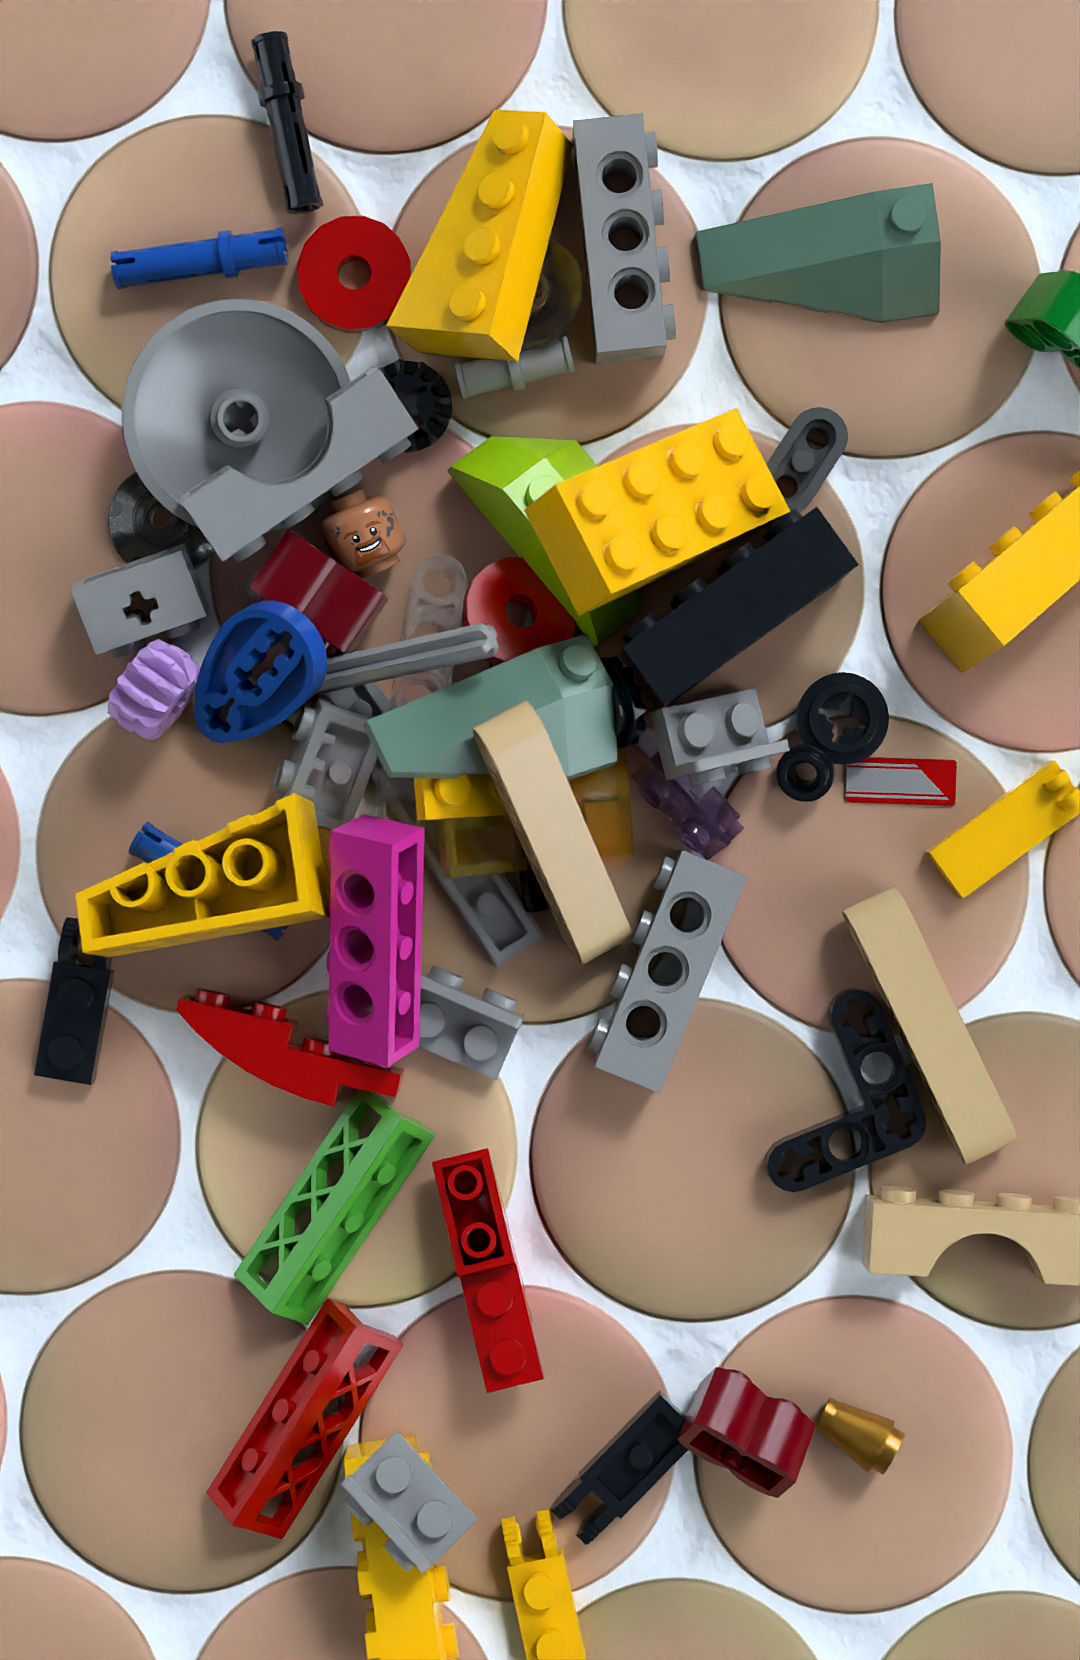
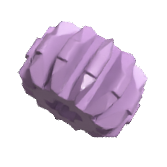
M160 639L150 642L147 647L139 650L133 661L128 662L123 674L117 678L118 682L109 694L108 714L118 721L117 724L131 734L134 733L150 741L159 738L163 732L170 730L176 719L181 717L186 706L192 702L191 698L195 693L201 667L192 660V656L179 647L170 645Z

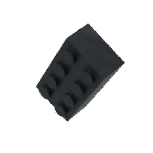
M815 507L804 516L798 508L793 509L768 528L769 531L763 535L767 542L756 551L750 543L745 544L720 563L721 566L716 570L720 575L719 578L708 586L701 577L672 598L673 601L669 605L673 611L658 620L652 612L625 632L623 640L626 642V645L622 647L619 657L626 667L631 668L633 677L657 710L667 707L838 583L859 565L818 507Z

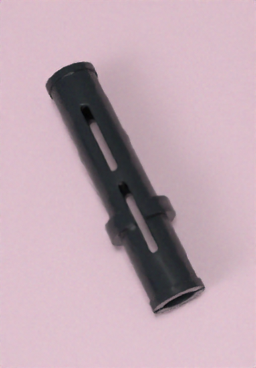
M271 31L255 36V39L251 40L262 87L257 93L260 106L267 110L275 154L284 188L287 212L290 214H302L319 209V207L323 206V201L317 184L310 143L302 113L301 101L305 98L302 83L296 81L290 56L288 35L283 31Z

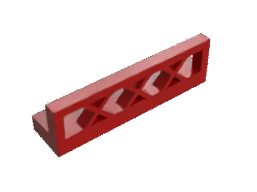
M327 1297L206 1492L233 1526L278 1539L284 1538L404 1344L396 1336L363 1324L343 1303ZM365 1343L377 1346L378 1348L369 1363L354 1370L353 1363ZM345 1393V1401L339 1411L323 1419L322 1412L329 1401ZM314 1443L315 1450L308 1461L292 1468V1461L297 1452ZM284 1492L285 1498L272 1518L260 1514L268 1499Z

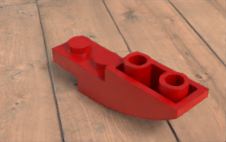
M197 988L195 996L186 995L178 999L176 1011L199 1036L216 1051L246 1072L279 1089L332 1107L339 1101L342 1085L396 1097L400 1091L405 1070L403 1068L394 1067L393 1064L385 1067L329 1051V1041L324 1039L304 1037L302 1045L294 1043L299 1021L285 1018L287 1012L285 1007L260 1001H253L252 1009L229 1005L231 995L204 988Z
M486 1148L433 1161V1171L457 1275L460 1277L486 1393L545 1379L520 1267L489 1149Z

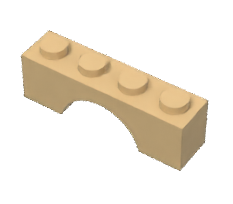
M884 1186L881 1188V1195H865L862 1264L869 1273L928 1277L938 1257L951 1244L970 1235L989 1233L1001 1235L1017 1242L1026 1254L1033 1274L1043 1283L1080 1286L1079 1197L1058 1196L1055 1197L1054 1205L1032 1204V1196L998 1193L997 1202L974 1201V1193L947 1189L939 1190V1199L916 1197V1189L899 1186Z

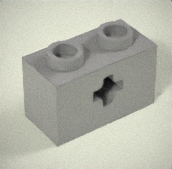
M185 543L77 580L70 589L95 654L98 655L111 650L114 658L134 653L146 647L147 645L144 640L146 637L166 631L168 639H172L199 629L201 625L198 619L206 617L209 610ZM140 591L144 599L155 597L157 602L154 604L150 616L145 617L141 609L130 610L129 605L136 596V592Z

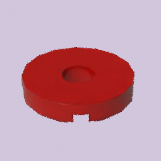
M363 215L340 216L319 226L304 243L297 262L298 287L309 311L326 326L344 333H361V331H369L373 328L378 329L386 325L412 275L411 261L401 238L384 223ZM361 261L370 267L371 276L364 287L349 289L340 283V270L348 262Z
M506 557L488 564L469 584L461 604L463 627L482 623L495 628L497 632L496 641L499 647L498 652L493 657L485 658L487 662L495 666L539 647L571 639L577 625L574 618L522 557ZM517 602L526 606L532 615V625L529 627L513 625L506 615V604Z

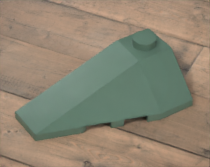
M933 183L874 191L696 231L703 291L767 303L777 301L810 307L809 310L823 313L833 311L862 317V320L878 323L939 314L941 239Z
M587 634L534 649L371 718L363 726L387 776L390 778L457 779L460 774H490L473 737L472 728L526 700L532 705L541 719L567 780L612 767L618 761L615 709L611 688L613 683Z

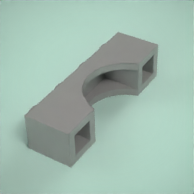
M371 367L324 399L328 418L325 442L315 460L302 472L283 480L264 481L245 476L229 465H226L179 497L222 562L232 555L237 562L249 557L266 544L262 536L264 533L279 523H282L286 529L298 524L314 512L315 509L310 502L329 489L334 496L345 492L363 478L359 471L360 468L379 457L382 463H386L412 445L408 436L417 431L418 427L379 368Z

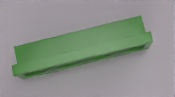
M358 1089L233 1275L271 1313L308 1325L436 1134L423 1123L398 1112L379 1094ZM371 1107L382 1117L369 1137L359 1140V1123ZM344 1158V1174L335 1186L327 1188L328 1169L334 1160ZM311 1205L310 1224L303 1234L295 1236V1218L303 1207ZM279 1253V1270L267 1286L257 1275L270 1255Z

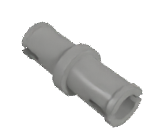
M567 336L549 341L543 345L535 344L521 349L518 362L480 358L462 364H455L464 400L469 399L471 396L514 387L515 392L525 390V383L566 372H575Z

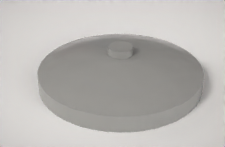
M225 299L204 303L184 311L165 323L150 337L136 357L127 377L122 400V429L126 449L135 471L149 492L174 515L198 527L182 504L180 496L226 465H229L245 476L264 481L283 480L302 472L315 460L325 442L328 418L324 399L351 381L342 360L328 340L310 323L295 313L267 302L251 299ZM330 489L310 502L315 510L332 493ZM279 523L266 533L278 531L285 527L282 523Z

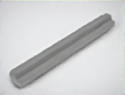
M480 623L327 658L326 677L317 694L493 657L499 648L496 641L497 632L493 626Z

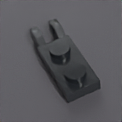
M67 917L60 934L58 961L53 963L34 1075L92 1085L96 1080L115 970H110L113 957L107 958L94 955L93 966L75 963L78 945L81 940L79 921L77 918Z
M659 1390L579 1472V1477L557 1497L550 1510L559 1519H563L571 1514L578 1504L593 1491L604 1503L599 1505L592 1514L582 1521L576 1534L585 1545L589 1544L617 1516L621 1519L688 1451L678 1440L686 1416Z

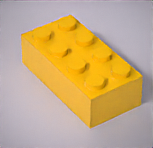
M735 408L555 484L524 509L578 616H581L756 535L788 514L790 509L738 409Z

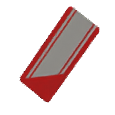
M867 757L862 761L846 764L845 799L847 802L953 806L956 802L957 763L954 760Z

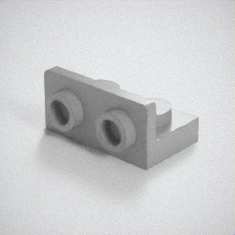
M756 688L650 712L666 781L689 775L691 786H696L726 778L723 767L736 764L738 775L770 768L772 767L771 755L790 751L787 739L769 743Z
M320 694L315 695L311 707L303 706L296 718L292 739L298 742L291 761L283 759L277 769L273 782V792L278 794V800L296 793L314 802L317 825L331 830L353 820L378 757L363 727L365 722L371 718L330 704L328 697Z
M434 965L429 974L421 971L419 1047L497 1080L517 1031L524 1019L523 1014L514 1011L518 1001L488 988L485 989L482 997L461 988L464 978Z
M398 1431L362 1466L341 1483L349 1493L343 1500L344 1504L366 1527L373 1521L379 1525L390 1537L384 1544L385 1549L407 1572L416 1566L422 1573H425L479 1519Z

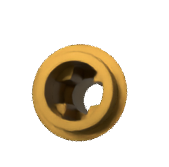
M831 1397L828 1399L815 1424L816 1430L823 1433L828 1440L867 1473L872 1468L884 1475L905 1436V1433L893 1427L894 1420L843 1402L839 1403Z

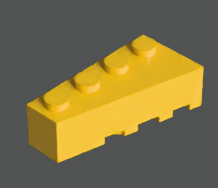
M493 111L386 325L416 352L518 362L573 149L572 142L546 112Z
M1080 469L1068 479L1075 487L1063 498L1054 491L1028 513L1035 521L1022 533L1016 526H1013L988 547V550L994 556L982 567H979L973 561L947 583L952 592L918 620L961 673L1004 647L1080 580Z
M293 793L276 801V805L254 815H245L228 823V827L198 841L193 839L173 848L174 852L150 863L143 862L76 893L82 952L109 958L329 918L327 914L328 894L314 802Z
M416 1434L403 1436L431 1466L429 1451L419 1452ZM388 1439L349 1444L343 1459L345 1477L347 1478L350 1474H353ZM350 1511L353 1539L355 1542L362 1541L363 1551L357 1552L359 1592L363 1600H371L372 1607L366 1610L367 1633H365L367 1658H379V1660L459 1659L455 1623L445 1624L442 1602L450 1601V1586L446 1565L436 1566L435 1562L425 1573H422L416 1566L407 1572L385 1549L384 1544L390 1537L379 1525L373 1521L366 1527Z

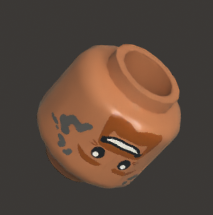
M359 488L330 501L334 512L324 518L320 529L334 561L351 572H355L360 578L379 573L400 561L397 553L405 545V535L387 497L374 495L366 498L363 488Z

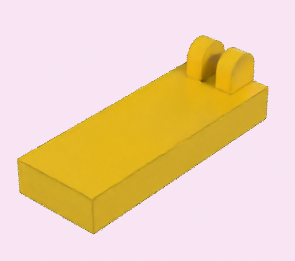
M1055 760L1046 763L926 851L929 858L959 898L964 899L1080 814V790L1073 786L1070 782L1071 777L1065 769L1059 767Z

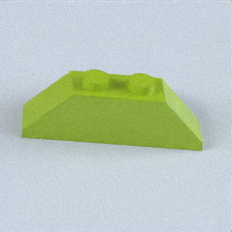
M491 436L448 469V473L516 554L527 562L574 618L579 629L584 635L587 634L592 644L597 647L639 612L642 587L578 616L524 509L555 484L598 466L576 440Z

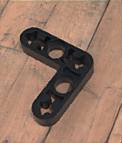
M857 988L842 990L834 996L828 1009L830 1026L862 1106L783 1137L771 1145L765 1158L766 1172L773 1183L784 1191H803L907 1149L919 1142L925 1133L927 1123L924 1110L883 1009L876 997L865 990ZM854 999L860 1006H869L870 1013L863 1017V1024L868 1035L873 1036L880 1030L883 1037L882 1041L866 1042L853 1052L849 1043L861 1041L858 1032L852 1024H842L840 1016L848 1012L846 1002ZM872 1052L886 1053L891 1059L893 1066L890 1077L879 1084L865 1081L861 1073V1065L864 1058ZM900 1084H902L904 1093L893 1094L896 1105L903 1113L912 1112L913 1119L906 1123L907 1133L899 1136L893 1129H884V1123L891 1119L886 1102L881 1099L873 1105L871 1100L872 1095L888 1094ZM841 1127L854 1128L861 1138L860 1149L851 1158H837L830 1151V1137L834 1131ZM818 1137L819 1151L829 1163L828 1167L819 1170V1162L813 1159L800 1166L801 1176L796 1179H792L787 1172L777 1173L776 1167L784 1163L783 1152L792 1150L797 1157L810 1154L814 1151L807 1142Z

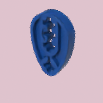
M261 601L251 604L234 614L223 624L207 650L201 664L195 688L194 718L198 729L205 737L217 743L249 739L272 729L286 720L317 694L326 677L327 654L324 642L313 623L303 613L288 604L278 601ZM283 631H288L293 637L289 643L290 648L274 659V667L258 678V686L253 685L249 680L253 673L251 669L266 659V651L281 641L284 637ZM232 700H235L228 709L229 714L226 717L227 722L225 723L219 717L222 710L221 706H225Z

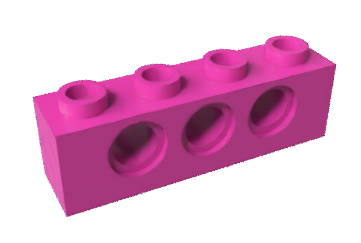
M363 814L331 830V839L327 850V857L331 868L330 896L327 902V914L330 919V950L326 960V967L329 973V1005L326 1011V1023L329 1027V1051L389 1067L419 1047L424 828Z

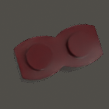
M289 529L248 587L260 596L257 602L278 601L288 604L303 613L318 630L328 657H333L337 649L344 654L354 652L388 602L385 594Z
M715 1367L700 1382L678 1440L698 1457L714 1465L729 1469L736 1478L749 1487L763 1494L779 1498L796 1483L816 1425L795 1403L782 1398L766 1396L744 1373L733 1369Z

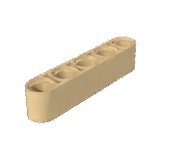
M524 700L472 728V734L557 926L578 963L583 965L632 938L633 935L628 920L548 733L532 705Z
M894 885L842 910L851 936L962 1163L967 1165L1017 1141L1018 1137L1011 1119L911 911L897 887Z

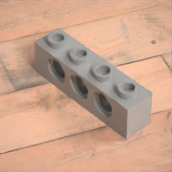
M643 113L573 120L572 140L596 364L663 358L667 347L666 340L676 339V325L673 304L663 305L660 283L670 282V267L667 247H657L655 225H664V210L661 189L651 190L648 168L658 167L655 132H645ZM623 172L632 178L635 185L625 193H614L606 188L603 180L610 173ZM618 229H630L639 236L641 243L631 251H620L610 243L609 236ZM633 285L645 293L647 301L639 308L627 309L616 301L615 293L621 287Z
M679 850L675 860L669 857L664 858L653 885V889L662 892L654 913L646 910L642 912L631 940L632 943L640 945L632 967L625 964L621 965L609 996L618 999L610 1021L600 1017L591 1037L588 1050L597 1053L593 1061L594 1067L660 1093L748 876L684 850ZM682 898H693L698 902L702 911L699 924L688 931L676 929L670 920V910L673 904ZM660 952L673 953L680 962L678 976L667 984L654 982L648 974L650 960ZM639 1006L653 1008L659 1017L656 1030L645 1037L635 1036L626 1028L628 1014Z

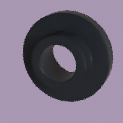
M799 744L791 747L790 751H786L782 755L777 765L776 776L780 788L786 795L797 801L810 802L821 798L829 791L834 781L835 768L832 759L823 749L812 744ZM800 763H809L814 766L817 775L812 780H803L798 776L796 766Z

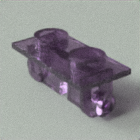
M659 751L631 775L639 785V791L645 801L652 807L661 810L677 827V832L682 842L692 851L700 853L706 860H709L727 847L731 840L744 829L738 821L741 815L714 786L699 799L692 791L696 786H691L689 775L666 781Z

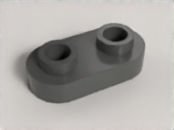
M816 407L802 412L795 419L766 464L775 482L779 479H789L793 482L795 494L790 498H784L790 511L798 508L802 512L810 504L846 448L848 441L847 427L843 419L830 409ZM819 431L824 434L826 446L820 450L811 448L806 441L807 433Z

